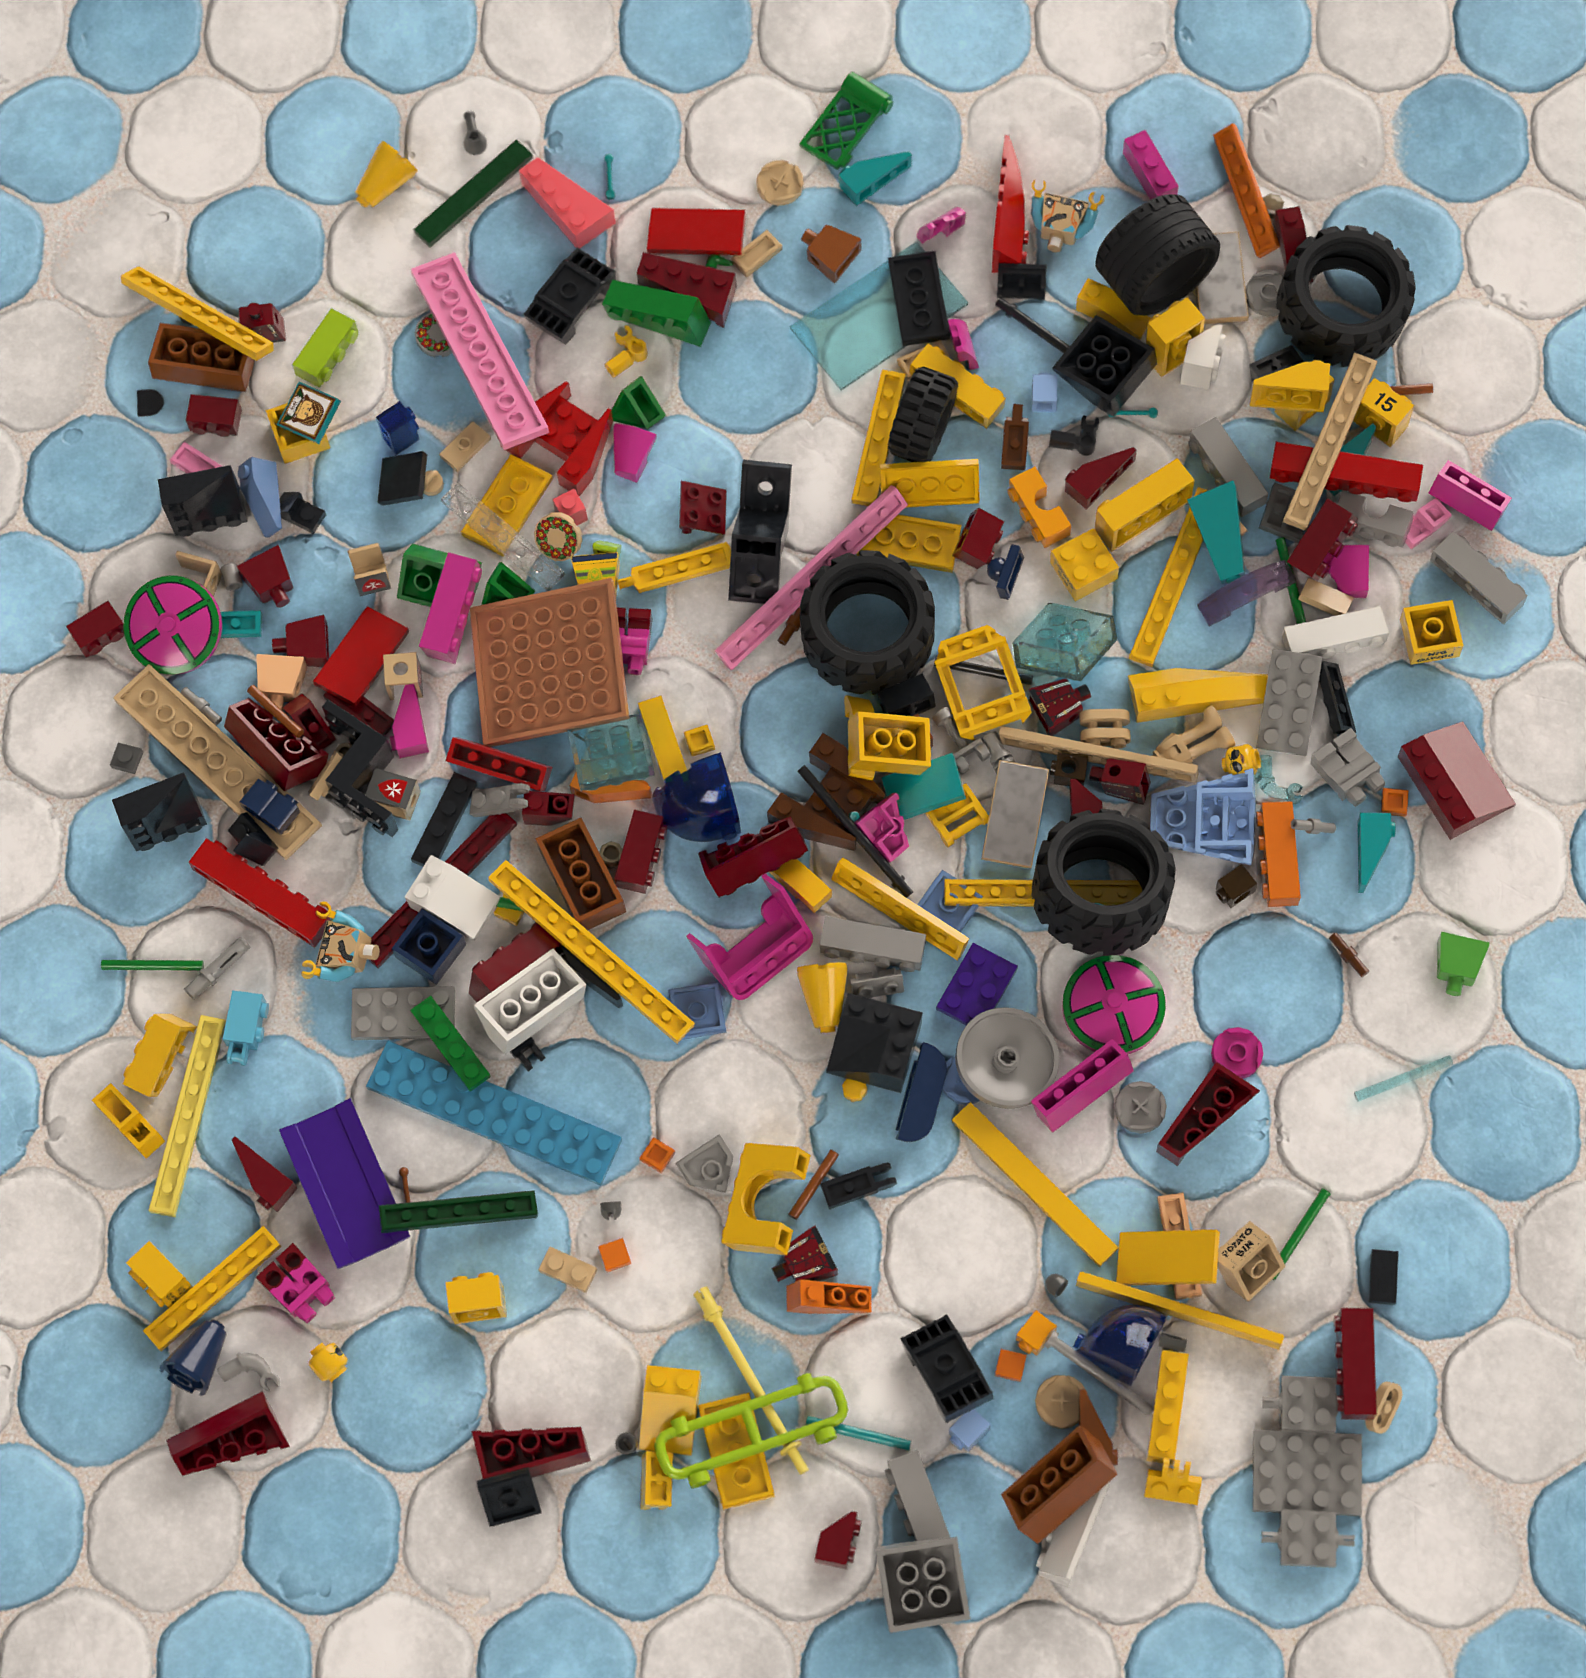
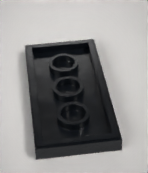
M935 251L888 257L902 346L950 340Z

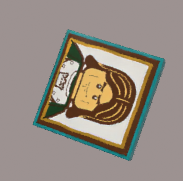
M298 382L277 425L320 444L341 401L329 394Z

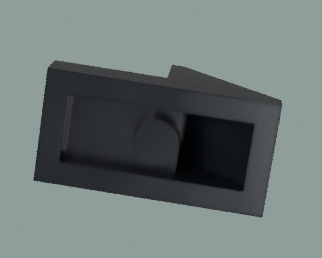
M284 492L279 499L281 518L312 534L316 532L326 516L325 510L304 501L300 492Z
M248 812L241 813L228 829V832L238 842L233 851L261 866L266 865L279 849Z

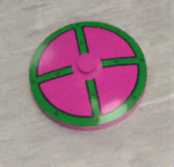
M181 576L158 577L141 586L129 601L124 615L125 640L131 653L145 667L150 664L158 673L168 675L189 673L205 664L219 644L222 633L220 609L212 594L200 583Z
M1121 955L1100 956L1084 963L1070 977L1063 994L1062 1010L1068 1030L1085 1048L1096 1052L1113 1039L1127 1054H1132L1148 1045L1158 1034L1165 1016L1166 1000L1160 981L1143 963Z

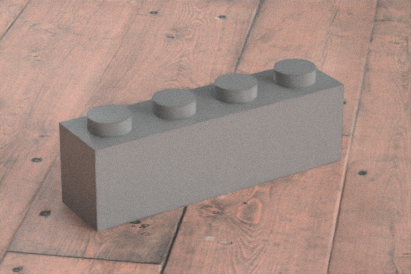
M1216 417L1191 430L1188 442L1189 447L1194 454L1198 453L1202 459L1201 462L1207 473L1211 472L1215 478L1216 487L1234 480L1237 488L1239 515L1241 517L1267 503L1268 492Z
M1453 531L1432 552L1430 561L1503 625L1524 605L1528 596L1525 594V590L1519 584H1514L1510 581L1502 569L1495 568L1488 562L1487 557L1482 552L1473 549L1464 536L1457 535Z
M825 916L820 940V953H824V956L834 959L839 958V956L847 957L850 961L856 963L869 961L874 962L876 966L884 968L891 965L897 966L906 972L920 971L926 944V934Z
M918 1450L889 1460V1469L884 1471L889 1485L895 1484L898 1494L894 1495V1499L899 1511L903 1509L905 1511L907 1520H904L903 1523L908 1536L913 1535L915 1541L950 1538Z

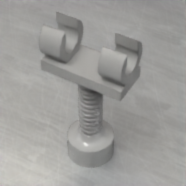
M945 707L935 713L932 720L938 727H945L960 749L953 755L955 756L958 771L963 775L970 770V766L964 757L975 751L983 762L990 758L991 753L981 738L967 744L966 740L960 737L958 729L952 722L953 714L951 710Z

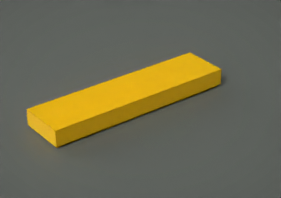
M662 696L639 702L638 707L668 794L692 787Z

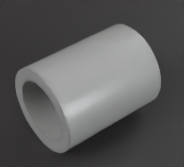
M229 563L221 567L220 570L226 590L234 591L243 586L237 564Z

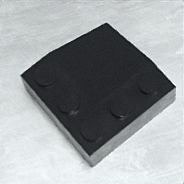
M1096 315L1052 368L1053 371L1094 406L1114 417L1157 365L1155 348Z
M231 465L158 479L161 504L175 536L186 537L200 531L212 532L220 527H237L241 523L247 522L243 494Z
M184 772L112 799L121 827L136 852L139 850H150L155 844L163 841H173L181 834L197 832L202 826L207 825L198 798Z
M848 993L826 1073L901 1093L921 1029L923 1012Z

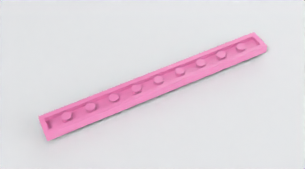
M891 485L715 650L727 668L733 670L800 607L805 588L810 586V579L822 566H831L832 559L846 553L855 555L908 506L896 487Z

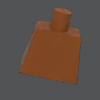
M825 225L819 234L808 228L801 238L802 242L809 245L807 248V259L833 283L838 281L861 251V239L830 225Z

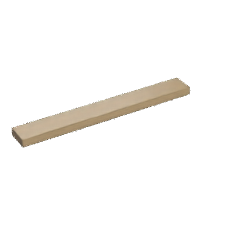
M1354 353L1288 507L1283 523L1307 531L1378 361Z
M1000 726L999 738L1003 745L1058 755V752L1088 756V762L1103 765L1106 764L1109 758L1145 763L1148 774L1197 783L1199 775L1198 765L1005 726Z

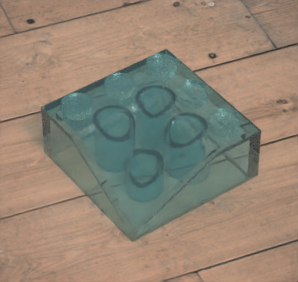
M1048 603L1012 642L1016 668L1074 681H1082L1117 641L1114 616Z
M641 713L629 715L627 720L567 730L580 791H592L602 786L620 785L626 781L644 780L650 776H655Z

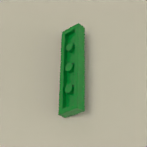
M429 996L410 1010L470 1092L491 1077L490 1073L432 996Z

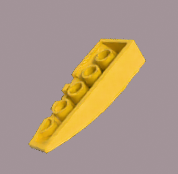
M1172 668L1128 675L1136 722L1140 723L1204 713V710L1211 705L1217 711L1264 703L1268 674Z

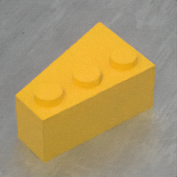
M153 1014V1017L151 1016L145 1024L144 1030L146 1032L143 1039L135 1046L134 1054L136 1055L132 1063L128 1064L123 1076L125 1079L123 1085L148 1097H158L174 1069L171 1065L177 1052L182 1054L186 1048L182 1045L189 1032H195L197 1026L173 1014Z

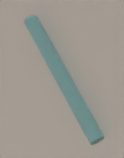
M1448 1055L1354 1092L1357 1102L1444 1069L1453 1065V1060Z

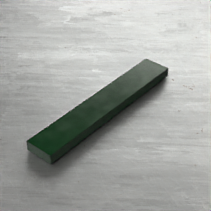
M516 139L413 229L414 234L431 248L532 160L533 154Z
M535 1190L379 1205L378 1207L381 1233L531 1219L538 1216Z

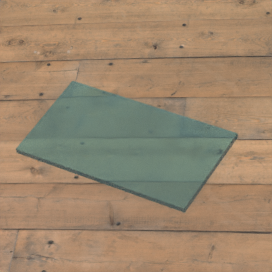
M916 241L895 256L923 253L925 250ZM888 261L790 326L791 331L841 391L907 347L902 346ZM938 267L948 319L966 307L968 301Z

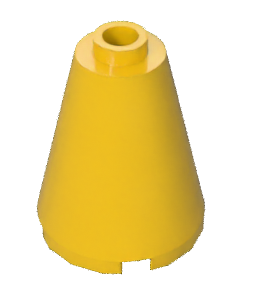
M384 141L378 144L355 190L356 200L365 208L368 205L372 208L418 172L410 161L399 155L396 149Z
M847 963L813 964L797 967V976L814 1028H820V1033L836 1032L835 1027L839 1025L846 986Z

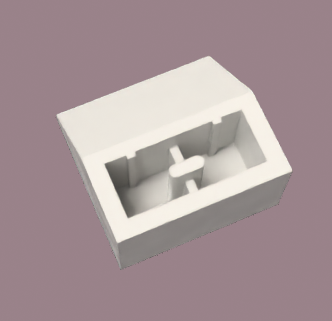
M1217 324L1189 340L1180 384L1209 390L1211 381L1216 382L1226 336L1221 334L1223 325Z

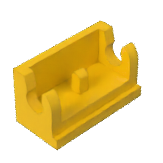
M646 1451L642 1455L640 1510H649L650 1508L664 1510L672 1506V1478L664 1474L655 1451ZM667 1452L670 1463L672 1465L673 1452Z

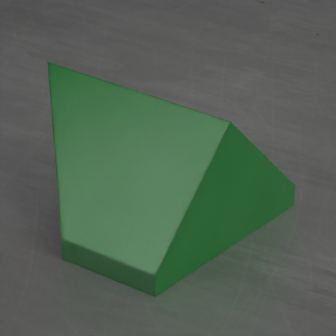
M642 376L621 390L611 409L614 422L647 430L666 416Z
M499 562L487 581L481 605L532 595L535 590L505 564Z

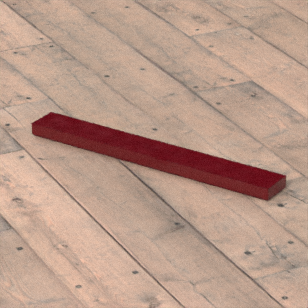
M507 813L489 815L445 862L464 874L469 875L517 826V822ZM407 901L371 937V944L378 945L379 956L376 960H368L378 969L393 954L392 947L419 913L412 909Z

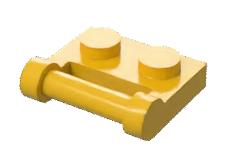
M967 783L963 784L966 799L925 813L947 847L953 845L956 839L979 825L988 824L989 815ZM972 810L975 811L977 816L950 832L947 830L946 826Z

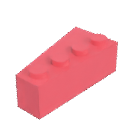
M539 157L519 170L523 187L576 248L583 247L616 224L614 209Z

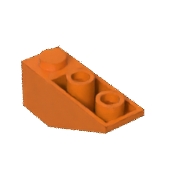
M581 760L569 785L571 794H575V796L592 803L649 799L652 797L651 786L646 781L635 778V780L630 779L623 772L612 769V771L607 770L600 763L593 760L589 762Z
M801 1279L786 1286L787 1312L805 1314L872 1312L871 1286Z

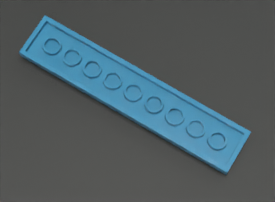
M387 1041L366 1085L367 1089L600 1186L622 1142L621 1136L487 1081L470 1092L451 1066L390 1041Z

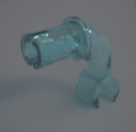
M1260 755L1261 767L1257 769L1258 776L1255 778V782L1259 785L1260 789L1272 798L1286 799L1287 802L1292 801L1293 804H1298L1303 795L1297 796L1293 792L1300 793L1303 786L1298 783H1293L1288 788L1278 786L1275 783V777L1272 775V756Z

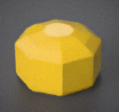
M846 1078L842 1084L844 1097L851 1102L862 1101L868 1093L865 1083Z

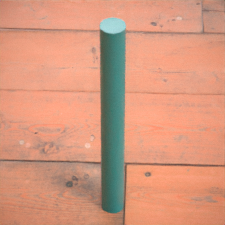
M807 1416L806 1425L823 1419ZM839 1424L834 1427L836 1434L902 1450H910L911 1440L845 1424Z

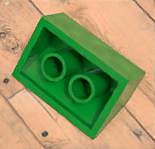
M412 543L403 553L396 598L431 607L448 553ZM479 582L476 583V585H475V589H474V592H475V593H476V590H477V588H478Z

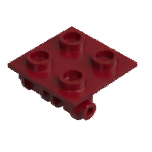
M681 480L679 526L682 529V533L690 534L693 529L725 535L726 489Z

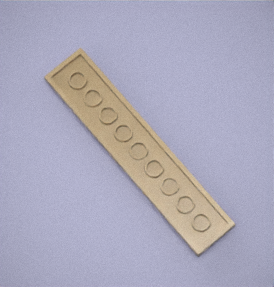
M150 664L113 697L114 701L236 815L240 816L241 813L247 812L242 808L240 800L258 779L263 782L266 780L271 781L278 787L277 792L283 796L289 794L287 791H283L255 761ZM299 802L297 806L300 813L282 835H279L262 821L249 814L278 846L279 849L276 852L285 860L291 857L322 827L321 822Z

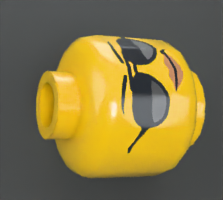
M1249 744L1228 748L1225 757L1222 758L1224 772L1232 775L1245 773L1244 770L1252 768L1255 775L1257 769L1261 767L1258 750L1253 749Z
M321 1342L310 1351L313 1357L310 1358L308 1365L321 1381L329 1380L332 1382L347 1370L345 1365L348 1359L335 1343H329L325 1346Z

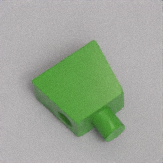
M1441 932L1437 942V978L1448 981L1446 987L1447 994L1460 996L1463 985L1473 986L1490 942Z

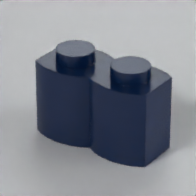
M258 779L240 800V804L249 814L262 821L279 835H282L300 813L297 806L298 802L289 794L283 796L278 793V787L271 781L266 780L263 782Z

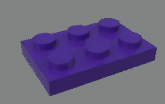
M972 943L938 1002L936 1010L967 1026L977 1015L996 1008L1015 975L1018 966Z

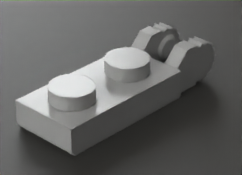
M518 783L472 791L469 814L474 817H483L515 812V810L527 808L528 801L516 797L517 795L529 793L530 786Z

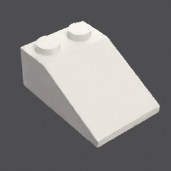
M430 855L405 895V899L412 909L419 912L423 908L457 932L474 941L501 899L500 896L454 866Z

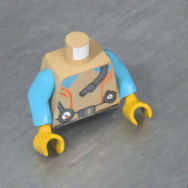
M1035 180L1032 182V189L1035 191V195L1032 196L1031 216L1035 227L1041 230V238L1049 240L1048 250L1060 252L1063 244L1073 245L1076 239L1082 238L1093 229L1099 212L1097 207L1104 203V195H1101L1098 203L1093 201L1095 192L1090 193L1089 202L1045 193L1043 197L1042 192L1046 188L1045 181L1043 180L1044 186L1041 190L1035 189Z
M323 901L319 904L326 907L328 912L321 914L316 911V915L321 919L327 917L332 919L326 922L316 964L310 960L304 961L302 966L309 967L312 971H302L301 975L305 979H310L316 975L318 979L340 982L354 973L362 972L367 959L376 960L379 956L378 945L371 944V937L365 933V928L354 917L339 910H331L330 904Z

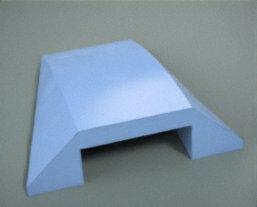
M1253 768L1244 770L1245 773L1228 774L1220 779L1208 782L1205 780L1197 782L1196 785L1181 786L1151 794V832L1156 830L1170 848L1251 866L1255 851L1256 818Z

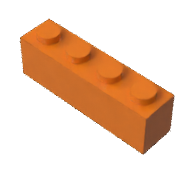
M1292 801L1262 803L1260 811L1256 812V825L1261 827L1262 835H1258L1259 851L1263 850L1264 859H1260L1261 875L1265 874L1266 883H1262V898L1267 899L1268 907L1298 906L1301 898L1295 829L1291 828V821L1294 819Z

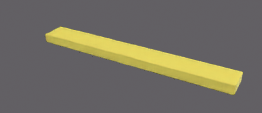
M200 1015L148 1210L150 1213L176 1217L224 1034L225 1019Z

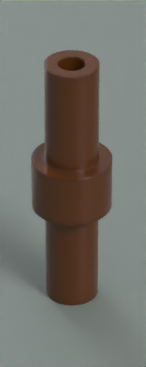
M800 607L793 615L789 616L785 623L786 627L778 639V642L784 646L787 645L793 633L797 632L800 628Z
M1337 932L1329 937V940L1340 951V957L1346 964L1350 963L1361 978L1369 973V970L1357 957L1358 953L1352 946L1349 947Z

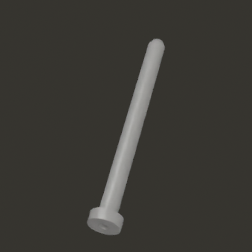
M1055 1330L1050 1331L1042 1344L1048 1349L1052 1346L1140 1411L1148 1415L1152 1413V1405L1057 1338L1059 1333Z

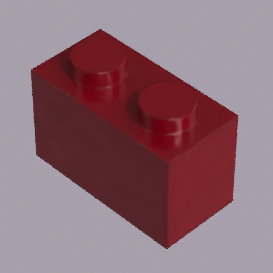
M191 394L186 423L189 430L196 434L215 433L221 437L237 436L242 408L238 399Z
M977 508L969 515L952 556L976 569L985 564L988 565L994 556V551H992L994 544H997L1003 535L1001 528L1004 521L981 508Z
M106 601L66 626L85 658L98 654L103 647L111 642L114 643L121 640L124 636V623L109 601Z

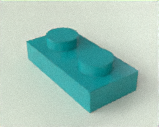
M260 610L220 612L222 617L221 638L261 637L262 613Z

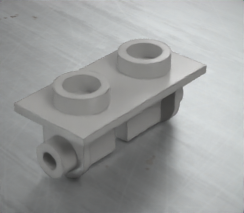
M893 968L877 971L878 978H873L872 972L855 974V977H850L852 992L855 995L871 998L904 992L901 969L896 970Z

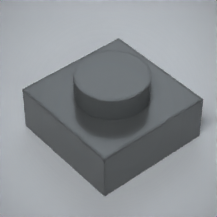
M118 742L110 762L111 768L135 774L143 750Z
M1161 1333L1158 1346L1163 1347V1350L1185 1352L1187 1339Z

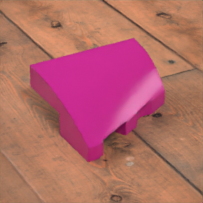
M954 207L922 226L918 230L916 238L923 244L941 231L948 237L965 224L966 212L960 207Z
M615 423L613 426L615 475L637 483L647 464V457L657 439L656 434L637 427Z
M1345 545L1341 554L1337 558L1333 557L1330 561L1331 569L1329 574L1335 580L1338 591L1354 598H1366L1369 591V545Z
M896 792L883 799L855 822L888 862L895 860L909 847L907 835L903 831L904 819L903 816H900L897 800H899V796Z

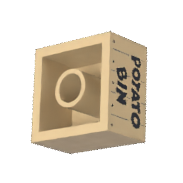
M1251 1221L1243 1228H1240L1218 1250L1217 1267L1227 1286L1247 1302L1286 1267L1272 1238Z

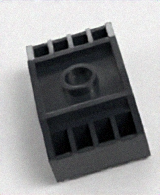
M577 247L567 259L562 261L537 292L534 300L523 315L527 321L566 345L576 334L574 324L598 294L601 293L606 296L612 280H616V271Z
M947 1314L900 1338L913 1367L916 1366L934 1397L938 1411L945 1423L993 1399L992 1390Z

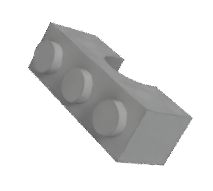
M1342 490L1337 504L1358 518L1356 521L1358 527L1354 533L1359 534L1365 539L1383 541L1391 547L1404 546L1413 523V511L1390 504L1385 515L1379 518H1371L1364 512L1366 497Z

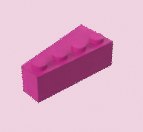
M448 552L419 647L427 657L456 664L469 609L474 601L475 585L480 581L482 569L477 560Z

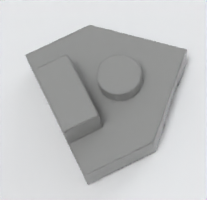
M717 1135L675 1164L689 1185L726 1192L733 1155L721 1136Z

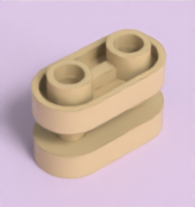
M1088 709L1079 713L1080 725L1087 727V729L1080 732V742L1099 746H1111L1115 749L1124 748L1126 744L1131 742L1130 730L1123 728V726L1130 723V712L1128 710Z

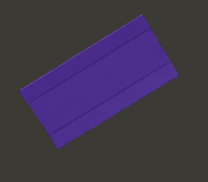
M351 1098L301 1122L279 1129L337 1269L352 1265L410 1238L408 1231L381 1233L378 1207L379 1205L396 1204Z

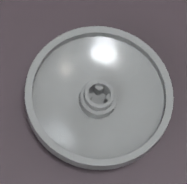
M995 1008L977 1015L967 1024L956 1046L955 1061L959 1077L971 1094L988 1105L1004 1109H1015L1032 1104V1099L1053 1084L1059 1068V1051L1052 1033L1038 1018L1028 1012L1015 1008Z

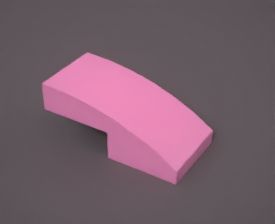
M1437 498L1433 499L1418 509L1416 515L1413 516V523L1405 543L1410 549H1413L1452 517V514Z

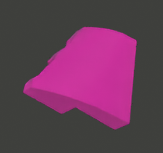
M949 319V332L958 361L967 360L969 370L979 368L968 325L960 319Z

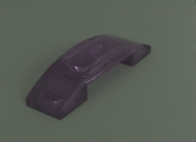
M1282 560L1234 580L1197 604V607L1210 627L1231 616L1232 611L1273 590L1276 593L1296 583L1297 579L1286 560Z

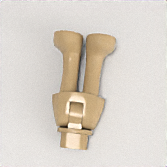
M1211 705L1204 710L1202 722L1179 735L1171 733L1156 747L1152 756L1193 764L1194 759L1217 748L1228 749L1235 746V741L1226 726L1222 727V720L1216 709ZM1216 731L1214 735L1189 749L1186 745Z

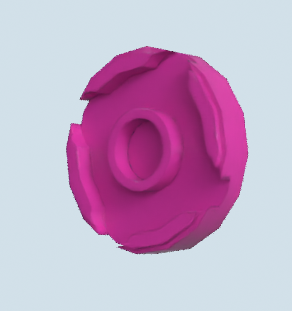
M1240 1027L1228 1028L1214 1040L1211 1050L1213 1064L1218 1062L1239 1077L1247 1078L1254 1074L1261 1065L1263 1058L1262 1044L1250 1030Z

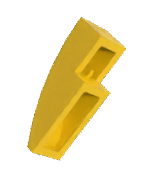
M797 859L782 864L776 871H769L796 899L799 898L813 913L832 898V890Z
M112 1083L92 1099V1102L146 1159L166 1142Z

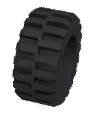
M919 367L915 370L902 396L890 431L888 450L892 455L910 462H927L932 460L946 430L957 396L958 382L954 377L927 367Z

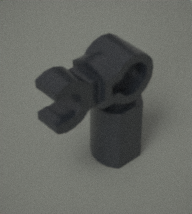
M1083 415L1079 436H1076V433L1051 430L1049 447L1066 450L1077 449L1081 455H1091L1095 450L1099 418L1096 417L1093 425H1088L1086 423V416Z

